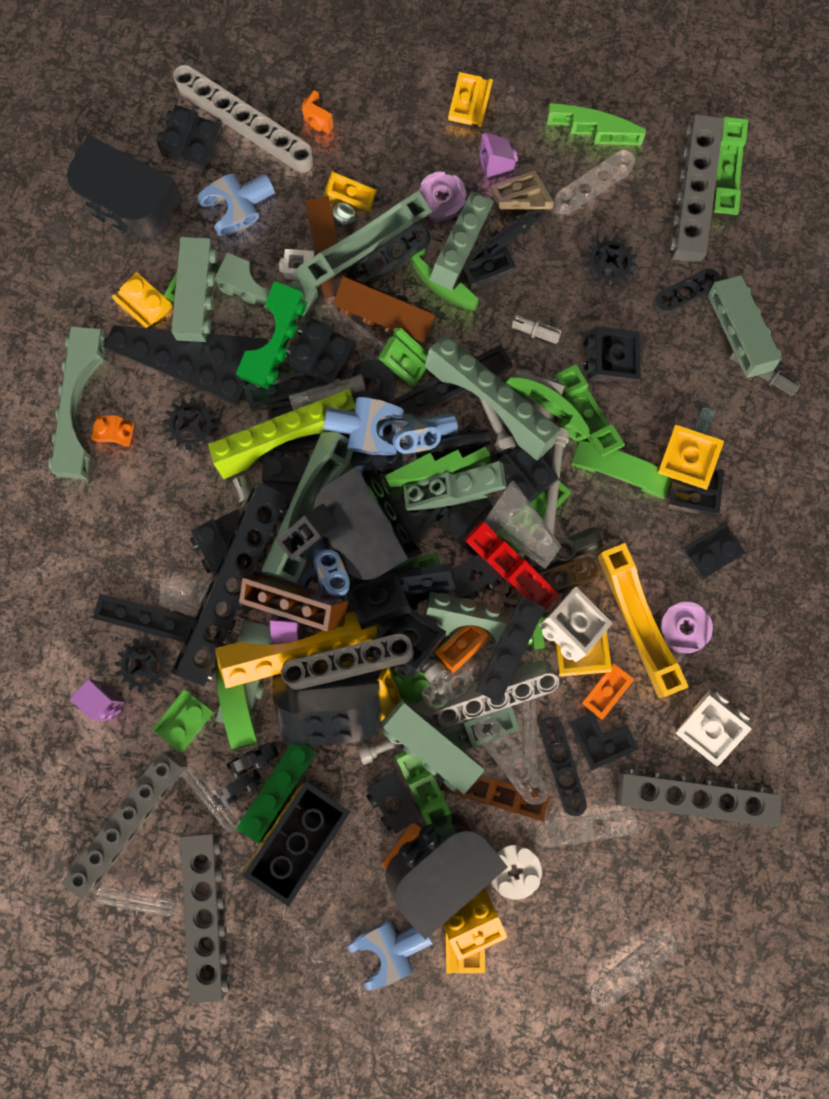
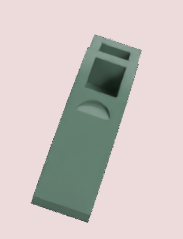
M500 461L453 475L447 472L403 485L407 510L430 509L462 504L487 498L488 493L507 488L504 466Z

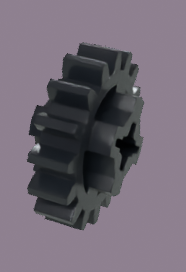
M604 236L602 243L596 239L593 246L588 247L587 254H585L583 262L586 263L583 270L590 271L587 279L594 278V286L602 283L604 290L607 289L608 285H611L613 290H616L618 283L625 286L627 279H632L634 275L632 271H635L637 268V264L633 263L637 255L630 254L633 246L626 248L625 239L619 243L617 242V236H614L612 241H609L608 237ZM597 255V256H598V257H597V260H598L599 262H598V264L595 266L594 258H595V256ZM625 260L626 268L623 271L622 262Z
M191 397L190 403H187L182 398V405L180 406L173 403L172 406L175 410L173 412L167 410L166 414L170 418L163 420L164 425L169 427L164 430V433L170 436L168 439L170 443H176V447L179 450L185 446L186 451L189 453L192 447H195L198 452L201 451L200 445L202 444L209 447L207 440L209 438L216 439L212 431L219 430L218 425L213 423L218 418L216 414H212L214 411L212 407H206L204 400L197 404L194 397ZM179 417L178 425L175 427L176 421ZM192 422L195 426L190 428L187 424ZM207 423L206 429L203 433V425ZM188 437L196 438L193 440H186Z
M143 637L142 643L134 638L133 646L125 643L126 652L117 653L122 659L115 662L116 666L121 667V670L116 672V676L124 677L121 681L122 685L130 683V691H135L138 687L139 693H145L147 687L150 692H155L154 685L163 687L162 678H170L166 670L173 668V665L167 664V660L171 659L172 656L164 654L167 649L166 646L162 645L158 648V640L154 639L150 644V640L147 637ZM143 648L152 649L147 654H142L138 650ZM131 659V666L128 670V662ZM142 660L148 661L146 663L147 670L140 669L142 667L140 663ZM160 661V669H159V672H158V671H157V662ZM145 676L150 681L140 683L136 679Z

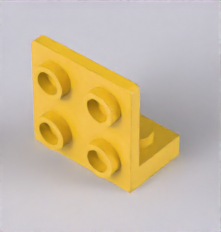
M486 888L480 891L443 924L459 961L508 938Z

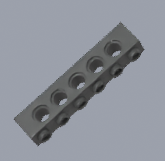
M695 114L692 123H688L686 126L685 138L688 139V144L684 146L682 152V160L685 161V166L681 168L679 174V183H682V189L678 190L676 205H679V211L675 213L673 219V227L676 228V233L671 237L669 248L673 250L672 260L701 264L707 254L724 118ZM698 142L703 143L705 146L699 145ZM694 164H698L702 168H697ZM691 186L699 188L700 191H695ZM688 209H694L697 214L691 213ZM685 231L692 232L694 236H688Z
M168 751L160 752L61 884L81 900L90 896L187 766Z
M627 769V774H619L616 804L633 808L779 827L782 795L773 794V788L757 786L756 792L747 790V785L731 783V788L721 787V781L705 779V784L695 783V778L679 776V781L669 780V774L653 772V777L643 776V771ZM644 783H649L652 786V793L648 797H643L641 794V787ZM674 786L678 790V796L675 800L670 801L667 797V791L670 787ZM697 790H701L704 794V799L700 804H696L693 800V795ZM726 793L730 798V803L727 807L723 808L719 800ZM753 797L756 806L749 812L746 808V801Z
M217 832L190 834L181 837L189 1004L222 1001L226 996V992L230 991L229 975H225V964H228V948L223 947V936L227 934L226 920H222L221 909L225 908V894L220 892V882L223 881L224 872L223 866L219 865L218 855L222 854L221 838H217ZM200 854L208 857L209 865L207 868H201L198 865L197 858ZM200 882H206L210 885L211 891L209 895L200 893ZM202 909H207L211 912V922H204L201 919L200 912ZM203 937H209L213 940V949L208 950L203 947ZM204 965H211L215 969L214 977H208L204 974Z

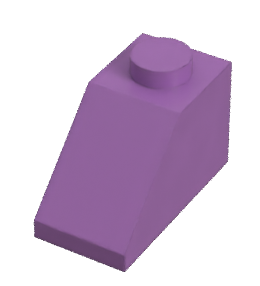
M488 133L482 134L479 159L486 180L514 172L515 162L518 161L515 147L510 146L507 138Z

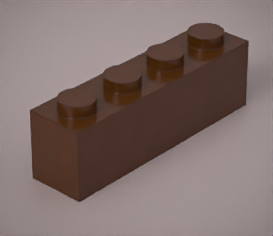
M343 276L333 302L334 306L339 307L338 312L347 316H351L352 313L361 317L360 321L368 325L374 326L375 323L384 326L383 330L392 335L395 333L393 331L394 328H402L418 344L427 341L438 314L350 276Z
M260 573L242 578L239 603L328 632L344 626L348 600Z

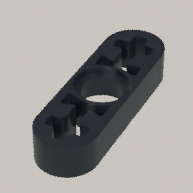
M704 269L662 290L657 294L653 302L655 311L660 315H669L708 295L714 282L720 281V275L714 269ZM705 277H706L707 280H709V279H712V280H713V282L711 283V286H710L709 283H706V284L702 285V286L700 287V289H699L698 285L703 282V280L705 279ZM684 286L690 287L693 291V296L689 298L682 296L680 288ZM675 295V298H676V299L672 300V301L670 302V304H669L668 307H667L666 304H665V305H661V304H660L661 301H662V298H663L665 301H668L669 299H671V298Z

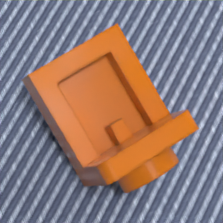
M313 90L310 97L307 96L302 103L304 121L308 122L315 130H323L329 134L334 126L332 114L319 107V92Z
M96 415L91 439L96 442H116L123 446H130L134 423L117 415Z

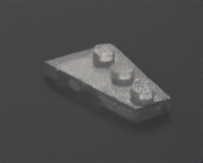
M512 481L484 522L494 532L546 569L562 546L516 483Z
M160 579L159 605L195 618L211 581ZM227 581V589L229 591L235 590L237 581ZM224 601L219 602L216 605L217 614L222 615L226 612V603ZM236 624L232 631L234 633H236Z

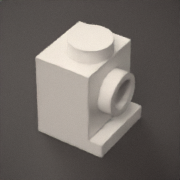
M285 249L284 258H280L279 271L283 273L285 280L299 281L294 273L297 269L295 267L314 257L315 252Z

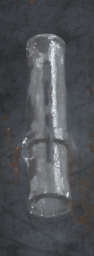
M360 374L341 381L336 379L334 383L291 394L289 399L293 410H296L347 389L354 393L364 391L366 388L363 377Z

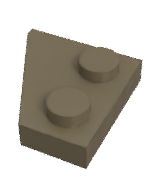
M536 170L490 186L491 194L500 209L553 208V200Z

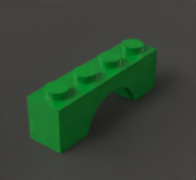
M274 281L265 303L275 318L276 327L274 335L264 347L245 351L236 372L240 379L267 390L270 384L273 385L278 376L276 369L279 362H283L286 357L288 340L295 336L297 331L296 321L299 315L302 316L307 306L303 292Z
M290 744L236 830L257 844L260 843L276 820L288 797L305 775L319 752L309 745Z

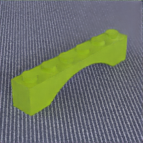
M344 390L209 443L208 446L213 464L223 479L247 471L258 458L280 444L302 436L335 432L323 429L327 407L354 412L355 402L350 390Z

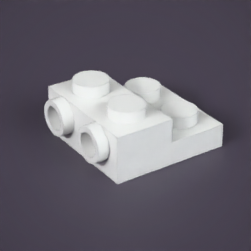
M575 587L545 617L539 626L543 629L542 633L546 639L555 641L561 647V653L565 658L573 659L577 662L588 654L612 625V622Z
M709 690L693 708V712L676 730V734L718 767L752 727L748 721L750 716L741 708H737L735 711L728 705L730 701L725 695L719 691L714 694Z

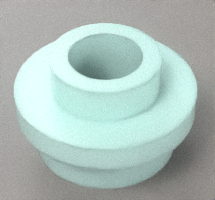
M343 202L334 206L332 214L339 224H353L356 213L353 207Z

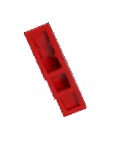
M481 521L465 537L464 540L518 593L545 607L544 611L559 597V594L531 565L522 559L505 541L501 540L485 522Z

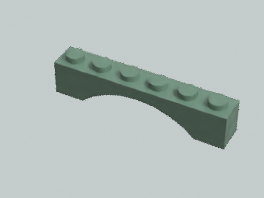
M417 191L355 233L304 262L294 273L306 292L309 293L409 227L417 224L432 211L420 191Z
M71 327L70 335L66 337L67 358H64L62 363L64 379L59 385L61 400L60 406H57L55 413L58 422L57 429L52 434L53 454L49 457V468L57 477L88 480L91 455L86 449L79 432L77 420L78 404L87 379L104 361L105 349L103 345L107 337L101 329Z
M446 335L430 347L424 367L442 382L461 386L484 400L505 422L517 444L534 459L538 460L553 447L561 429Z
M321 433L261 570L262 572L274 578L297 584L307 561V551L292 561L276 540L304 515L315 509V500L319 491L325 485L338 478L347 467L353 451L348 449L349 439L340 433Z

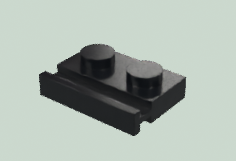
M726 522L681 549L685 552L688 561L701 580L746 553L733 532H730Z

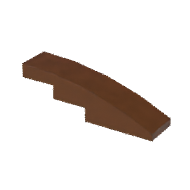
M329 196L305 200L316 255L338 243ZM344 270L322 284L324 298L336 297L342 278L345 276Z
M480 775L465 794L461 793L458 789L453 792L443 782L440 789L444 792L542 822L546 820L552 796L484 775Z

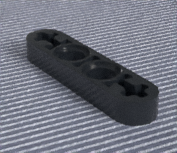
M420 224L409 227L351 267L346 276L357 279L355 275L360 274V281L372 285L425 249L431 241L430 232ZM417 232L422 234L420 242L415 240ZM403 245L404 251L402 255L394 257L392 254L394 247ZM381 258L383 260V267L379 271H374V261Z
M546 717L539 723L538 730L562 808L568 815L580 816L585 812L587 803L563 726L557 718ZM548 721L552 725H557L554 735L556 739L561 736L562 742H554L548 746L547 740H552L550 733L544 732ZM556 746H561L565 750V758L561 761H555L551 756V751ZM564 771H569L573 775L574 780L570 786L565 787L559 782V776ZM577 787L578 792H573L575 800L581 801V804L577 806L578 811L568 808L567 804L571 803L570 795L566 794L564 796L563 791H571Z

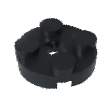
M365 360L355 365L349 371L346 379V389L350 390L355 404L358 397L371 398L388 403L392 400L396 391L395 374L381 361ZM371 378H374L378 387L369 392L365 381H370Z
M274 741L268 742L246 752L245 755L240 757L241 759L237 757L226 764L227 769L233 779L246 774L248 770L254 767L258 769L268 764L270 760L278 757V749Z
M252 770V777L245 774L221 790V797L218 798L216 794L213 795L211 799L216 807L222 805L223 809L237 801L236 795L240 792L245 791L248 794L259 787V780L262 777L258 770Z

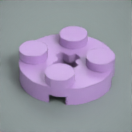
M439 171L423 179L419 191L432 211L428 215L432 221H446L460 214L465 205L466 189L460 178ZM438 192L442 194L447 193L446 200H438Z
M680 602L668 608L662 615L660 633L667 646L679 653H693L703 648L709 642L713 633V623L710 616L706 614L700 605L693 602ZM685 620L693 628L692 631L687 632V635L683 634V630H680V625Z

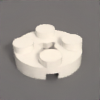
M511 844L500 848L497 853L508 868L491 882L493 887L503 897L510 899H523L530 896L538 889L542 877L539 859L528 848L518 844ZM516 864L517 868H522V873L519 874L518 879L508 876V871L512 869L511 865Z

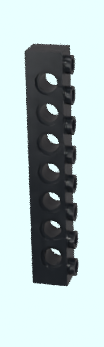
M260 482L253 483L172 668V674L203 687L206 682L212 680L215 673L213 666L217 659L215 648L226 646L223 642L227 633L231 634L235 627L236 620L234 617L236 612L244 606V604L239 603L242 578L257 574L254 572L258 562L261 563L267 552L265 545L268 539L271 540L276 532L277 526L275 522L278 516H282L286 509L287 502H285L287 495ZM260 507H264L267 510V517L264 521L260 520L257 515ZM251 530H254L257 534V540L254 544H250L247 540V534ZM243 553L247 557V564L240 568L237 565V557ZM231 577H234L237 581V587L233 591H229L226 587L227 580ZM224 601L227 605L226 612L218 615L216 605ZM214 625L216 627V635L211 639H207L205 631L207 627ZM204 649L206 652L205 660L201 663H196L194 658L196 652Z

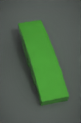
M549 104L547 125H570V134L594 135V144L642 145L646 129L630 121L599 110L574 105Z
M486 447L464 458L456 450L437 461L429 453L389 473L385 477L390 487L403 486L447 472L453 475L491 463V459Z
M405 751L395 755L427 825L432 824L444 815L451 814L434 776L423 766L425 762L418 756L413 759Z

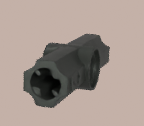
M594 526L526 554L524 558L537 573H540L602 548V538ZM558 546L568 547L570 555L568 557L560 556L557 551Z

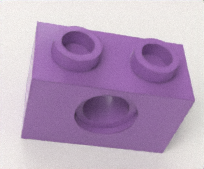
M88 679L70 698L92 721L113 720L120 713L121 709L119 707L124 703L105 683Z

